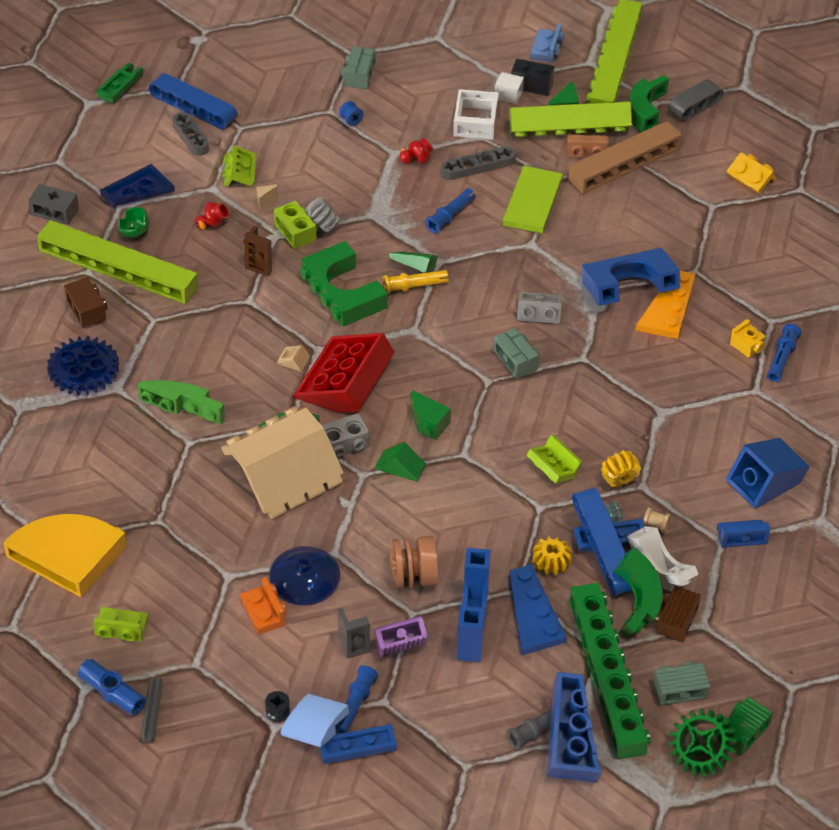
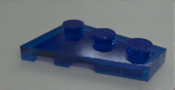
M152 164L100 189L101 196L112 207L175 192V186Z

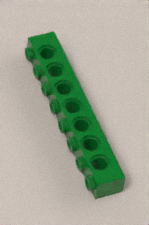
M599 583L571 587L569 602L616 758L620 760L646 755L647 746L651 744L650 733L644 729V714L642 709L637 707L638 696L636 689H632L630 685L632 682L629 669H625V654L623 649H619L618 631L613 630L612 612L611 610L607 611L606 593L605 591L601 592Z

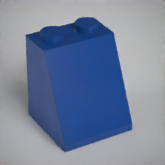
M781 438L745 444L725 480L756 509L799 485L810 466Z

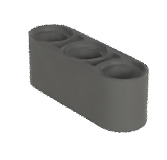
M706 79L675 96L670 101L668 108L680 119L686 121L717 104L722 99L724 91L711 80Z

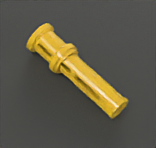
M445 269L414 275H407V273H401L399 276L392 277L384 275L383 288L390 294L391 291L398 290L406 292L412 287L448 283V278H446L448 273Z

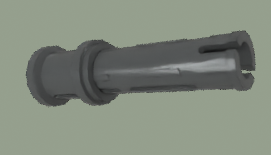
M552 709L535 719H525L524 723L515 729L509 728L507 730V737L512 746L520 749L527 741L538 739L541 732L551 725Z

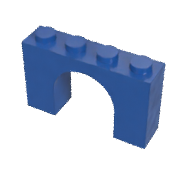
M662 248L582 265L583 285L599 306L620 302L618 281L625 278L647 279L655 285L660 293L680 288V269Z
M466 549L463 603L460 606L458 622L457 660L481 662L489 588L491 554L489 549Z

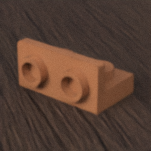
M568 135L567 157L587 158L605 150L609 146L608 136Z

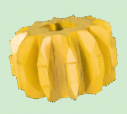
M622 450L620 453H614L613 456L607 457L608 460L602 463V475L611 487L627 485L640 475V462L631 451L625 452Z
M548 536L546 541L540 539L538 545H535L533 548V562L537 565L538 571L545 570L546 576L549 572H553L555 576H557L558 571L565 573L567 567H570L572 563L571 547H568L567 540L560 542L559 536L556 539H551Z

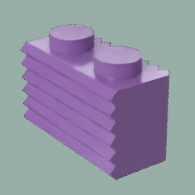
M422 616L375 628L374 632L377 647L382 657L384 655L388 656L389 653L402 652L403 649L407 651L408 648H416L417 645L419 647L422 644L426 645L428 637Z

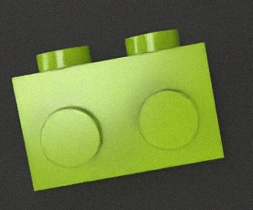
M550 435L544 446L530 448L527 456L533 461L534 465L540 468L555 483L574 480L582 464V461L555 435Z

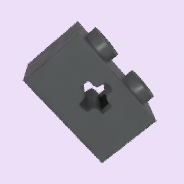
M42 184L37 186L28 200L31 215L69 225L79 210L76 193Z

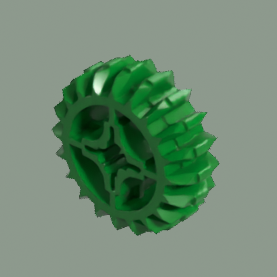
M700 708L698 716H696L695 712L691 710L689 711L691 718L687 719L684 715L680 717L684 722L682 725L674 723L678 732H670V736L676 739L669 742L670 747L676 748L672 750L671 755L678 757L675 761L678 766L684 764L683 770L685 772L690 771L692 768L693 776H697L701 770L702 776L707 777L708 769H710L713 775H717V766L725 770L726 767L723 761L726 760L729 763L733 761L728 754H736L737 750L730 747V745L738 743L736 738L731 737L736 731L734 728H728L731 722L728 719L723 721L724 716L721 713L715 716L714 710L709 709L707 714H705V710ZM712 724L716 727L712 730L708 729L701 732L695 726ZM688 732H690L692 742L687 746L688 750L685 751V738ZM697 734L701 738L707 740L706 746L710 749V751H708L705 747L700 745V739L697 737ZM721 734L722 745L719 752L716 753L714 744ZM703 753L707 754L711 758L710 760L704 762H697L690 759L694 755L697 757L698 755Z

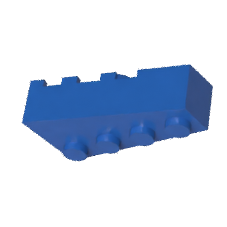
M557 672L553 683L547 777L597 782L601 775V768L598 763L596 742L594 743L592 721L589 716L582 674Z

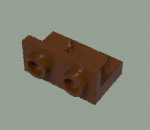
M253 226L249 232L245 233L243 243L245 244V266L250 271L269 276L272 272L271 240L258 236V227Z

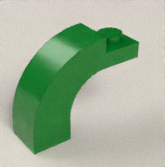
M665 75L653 79L651 82L643 78L631 90L629 102H631L632 125L640 133L655 127L659 123L660 111L650 103L667 94L669 78Z
M635 547L625 553L614 570L616 574L631 586L635 596L633 611L620 629V632L626 637L634 632L636 634L639 633L645 624L656 619L662 604V585L659 575L649 559Z

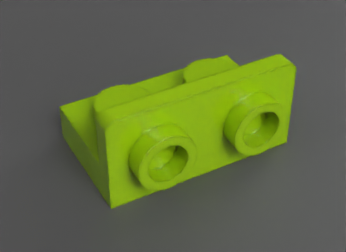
M234 145L231 151L225 154L223 163L226 164L222 173L224 186L228 187L232 180L252 186L255 181L256 153Z
M101 607L98 618H94L93 621L95 635L103 638H118L126 641L142 642L149 616L145 612Z

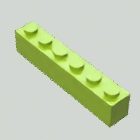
M631 102L510 108V134H515V137H527V133H535V136H547V132H555V135H566L567 131H575V134H586L587 130H595V133H606L607 129H615V132H625L627 128L632 126Z

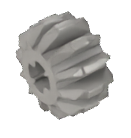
M317 197L306 208L307 215L325 232L335 229L341 222L340 215L324 198Z

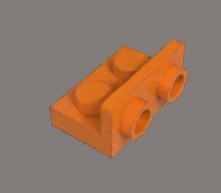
M267 577L261 578L262 586L240 594V600L258 635L284 626V615H287L284 602H279L276 587L273 583H269Z

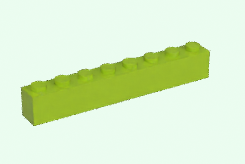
M619 0L618 6H614L613 18L610 19L609 23L610 30H607L606 42H603L601 53L603 55L600 54L598 59V66L600 67L595 69L594 79L596 80L592 79L590 87L592 93L588 92L586 104L617 102L640 22L642 2Z
M50 220L37 235L38 247L41 252L183 304H187L198 289L197 273L192 270L68 227L62 223Z

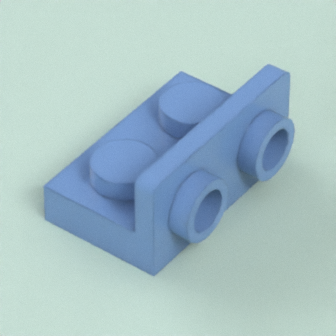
M562 24L557 25L556 31L538 30L530 59L553 63L555 55L558 56L560 52L559 43H563L565 32H562Z

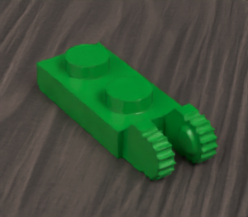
M126 63L96 91L97 97L114 103L136 81L140 80L144 73L143 68L137 67L133 71V64Z

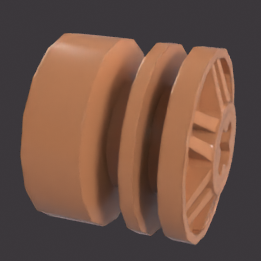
M433 536L417 537L416 548H411L409 539L404 538V549H401L399 539H392L390 565L397 589H403L405 577L407 578L409 588H413L414 577L416 576L419 577L422 587L438 585L437 555Z

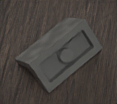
M338 608V637L347 659L369 653L370 623L367 616L348 621L343 608Z

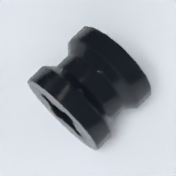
M274 691L266 696L267 718L276 723L285 721L290 715L288 695L281 691Z

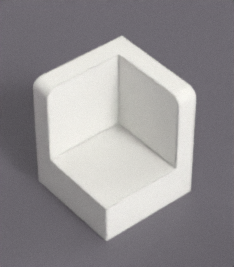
M501 72L495 84L498 100L517 105L523 93L524 77Z

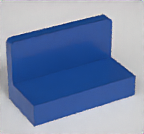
M762 520L718 523L717 531L721 547L726 548L768 544L770 527L768 522L763 523Z

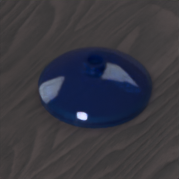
M299 546L284 551L274 560L270 568L269 580L270 584L273 583L275 585L278 597L295 605H313L326 600L336 591L340 582V568L335 558L325 550L312 546Z

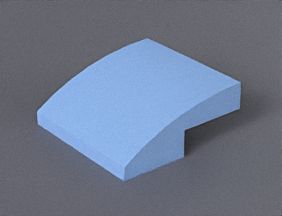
M307 694L287 718L281 729V735L322 747L336 735L335 725L349 714L348 705Z

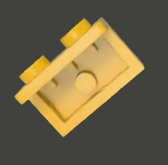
M740 152L726 171L728 175L759 194L770 180L775 182L777 179L772 167L767 164L761 165L753 155L748 154L746 156L742 152Z

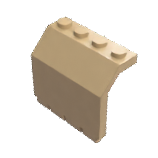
M291 407L284 411L286 415L278 418V415L265 420L266 425L260 428L258 425L246 430V435L239 437V435L233 436L226 440V445L221 447L224 455H232L242 466L262 512L268 513L271 519L287 512L284 504H286L289 510H292L305 503L304 493L307 499L311 500L325 493L323 484L327 490H330L343 483L340 475L344 472L324 427L307 408Z

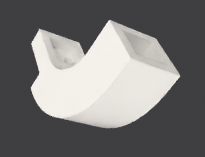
M645 526L627 536L631 549L635 547L653 564L663 589L672 591L675 585L677 587L684 586L691 582V578L698 575L696 566L679 563L669 554L657 528Z

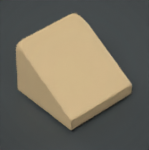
M277 184L256 187L259 211L265 210L278 201Z
M303 345L285 347L277 363L284 367L302 371L310 356Z

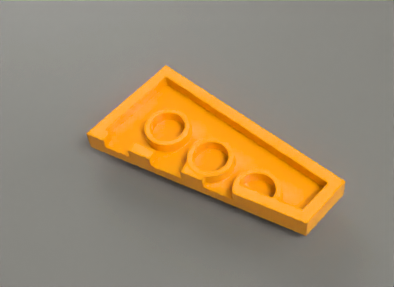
M680 271V288L659 292L636 324V331L678 339L695 281V273Z

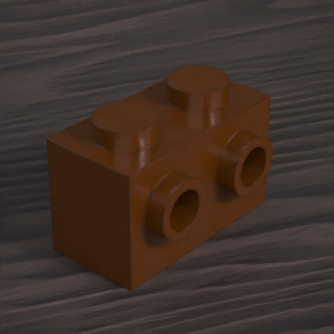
M88 277L64 285L66 301L82 328L106 320L105 310H108L106 300L100 298L97 285L92 284Z

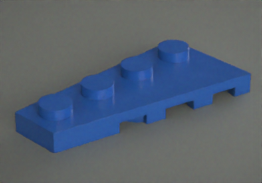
M532 564L509 570L518 637L521 645V656L566 643L567 636Z

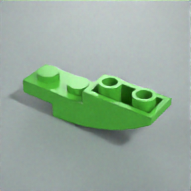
M164 380L142 381L138 383L139 399L147 404L155 405L164 411L177 415L184 409L188 413L196 414L218 424H221L225 419L224 404L211 399L209 390L205 388Z

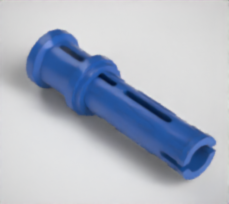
M470 188L465 189L446 207L438 208L433 216L427 217L425 225L429 231L438 233L443 225L449 224L457 212L475 199V193L469 196L474 191Z
M785 324L782 329V337L777 341L778 350L767 373V378L773 382H778L781 379L789 355L796 349V341L801 336L802 331L795 324Z
M366 665L359 666L357 670L358 675L349 686L350 694L345 703L348 705L349 714L335 725L336 734H340L341 730H343L342 733L348 732L363 699L369 697L371 685L379 676L373 668Z

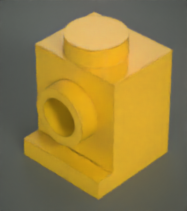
M746 319L732 329L730 345L746 357L751 358L756 353L759 354L763 351L766 345V336L750 325V321Z

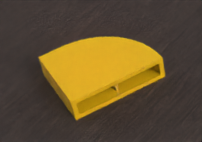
M60 514L44 517L21 527L4 541V548L7 558L71 593L82 597L127 548L125 532L119 527H113L104 521L90 516Z

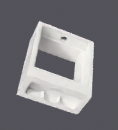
M459 89L453 136L493 140L498 109V93ZM463 108L491 110L490 119L463 117L462 110Z

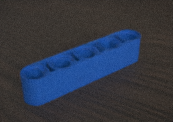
M162 73L149 85V91L155 98L219 129L226 128L238 116L237 110L231 104L166 73Z
M593 487L573 493L572 501L611 594L617 596L633 591L631 586L614 572L625 555V551L597 488Z

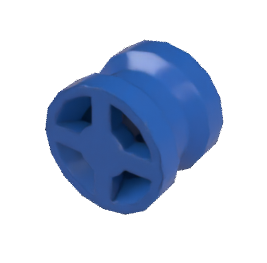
M353 101L345 102L339 109L340 117L345 119L346 123L350 126L359 124L364 117V112Z

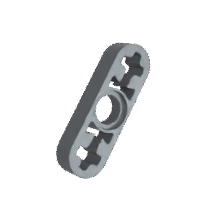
M186 112L176 113L173 116L174 128L190 151L198 156L207 154L209 151V141L190 114ZM188 132L196 133L195 135H187Z

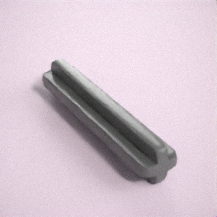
M152 677L149 681L141 731V741L144 743H153L155 740L163 688V679L160 677Z

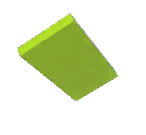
M523 165L503 218V226L543 234L563 179V173Z

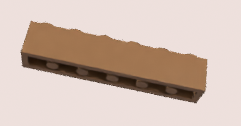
M668 121L656 125L651 129L573 163L569 166L568 181L582 195L680 150L682 134Z

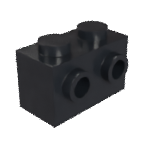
M516 58L511 74L524 77L523 91L549 96L553 86L554 66Z

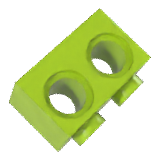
M296 200L274 209V224L294 250L316 241L318 227L309 218L305 208L301 207Z

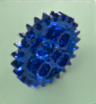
M78 336L75 342L71 338L69 339V344L61 342L62 348L55 347V353H50V359L47 360L48 375L50 381L54 382V386H60V391L68 389V394L76 391L77 396L82 391H85L86 395H89L90 390L98 393L97 388L99 387L105 390V383L112 384V378H117L116 372H119V358L116 350H113L112 345L106 346L105 340L99 343L98 337L90 341L89 336L85 340Z

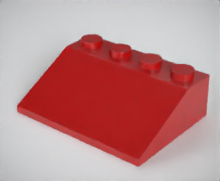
M384 333L331 336L293 396L295 399L338 413L358 412L395 352Z

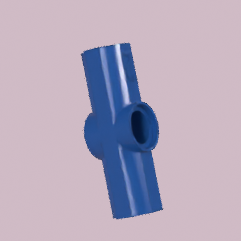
M86 659L81 664L77 672L78 677L99 691L106 702L115 703L131 716L137 715L142 711L146 703V697L122 681L121 675L118 672L107 670L94 659Z

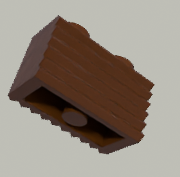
M677 585L673 587L671 593L666 592L662 602V606L665 607L663 611H659L654 620V624H657L656 633L684 642L699 609L701 595L690 590L687 591L686 588L677 587Z

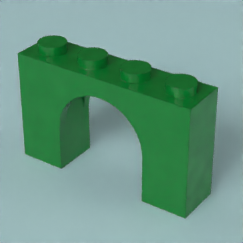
M346 241L301 258L300 268L302 278L309 282L312 291L319 295L322 304L329 308L334 320H338L342 327L388 308V293L377 280L352 290L339 289L330 284L333 278L356 269V253Z

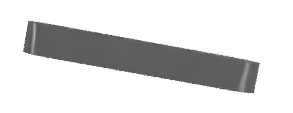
M505 146L447 160L441 164V176L446 180H454L511 166L516 161V151L512 147ZM485 159H491L492 162L487 163V162H484L483 160H485ZM465 164H473L474 166H473V167H466V166H464V165H465Z

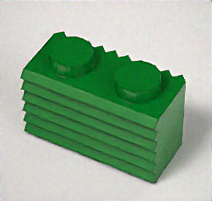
M749 696L744 702L739 701L734 706L732 715L729 718H723V721L728 719L731 722L728 728H734L736 731L731 737L736 738L738 743L730 745V747L737 750L736 753L742 756L771 724L773 712ZM720 734L718 740L722 742V735Z

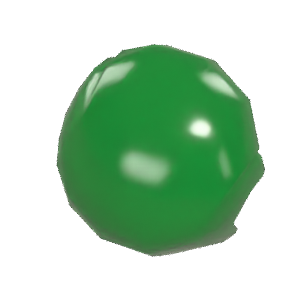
M142 207L127 209L124 219L119 218L118 220L119 232L127 238L141 237L149 228L150 222L147 211Z

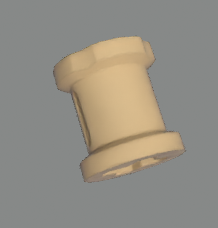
M648 507L643 519L644 527H654L665 534L670 523L671 514H661Z

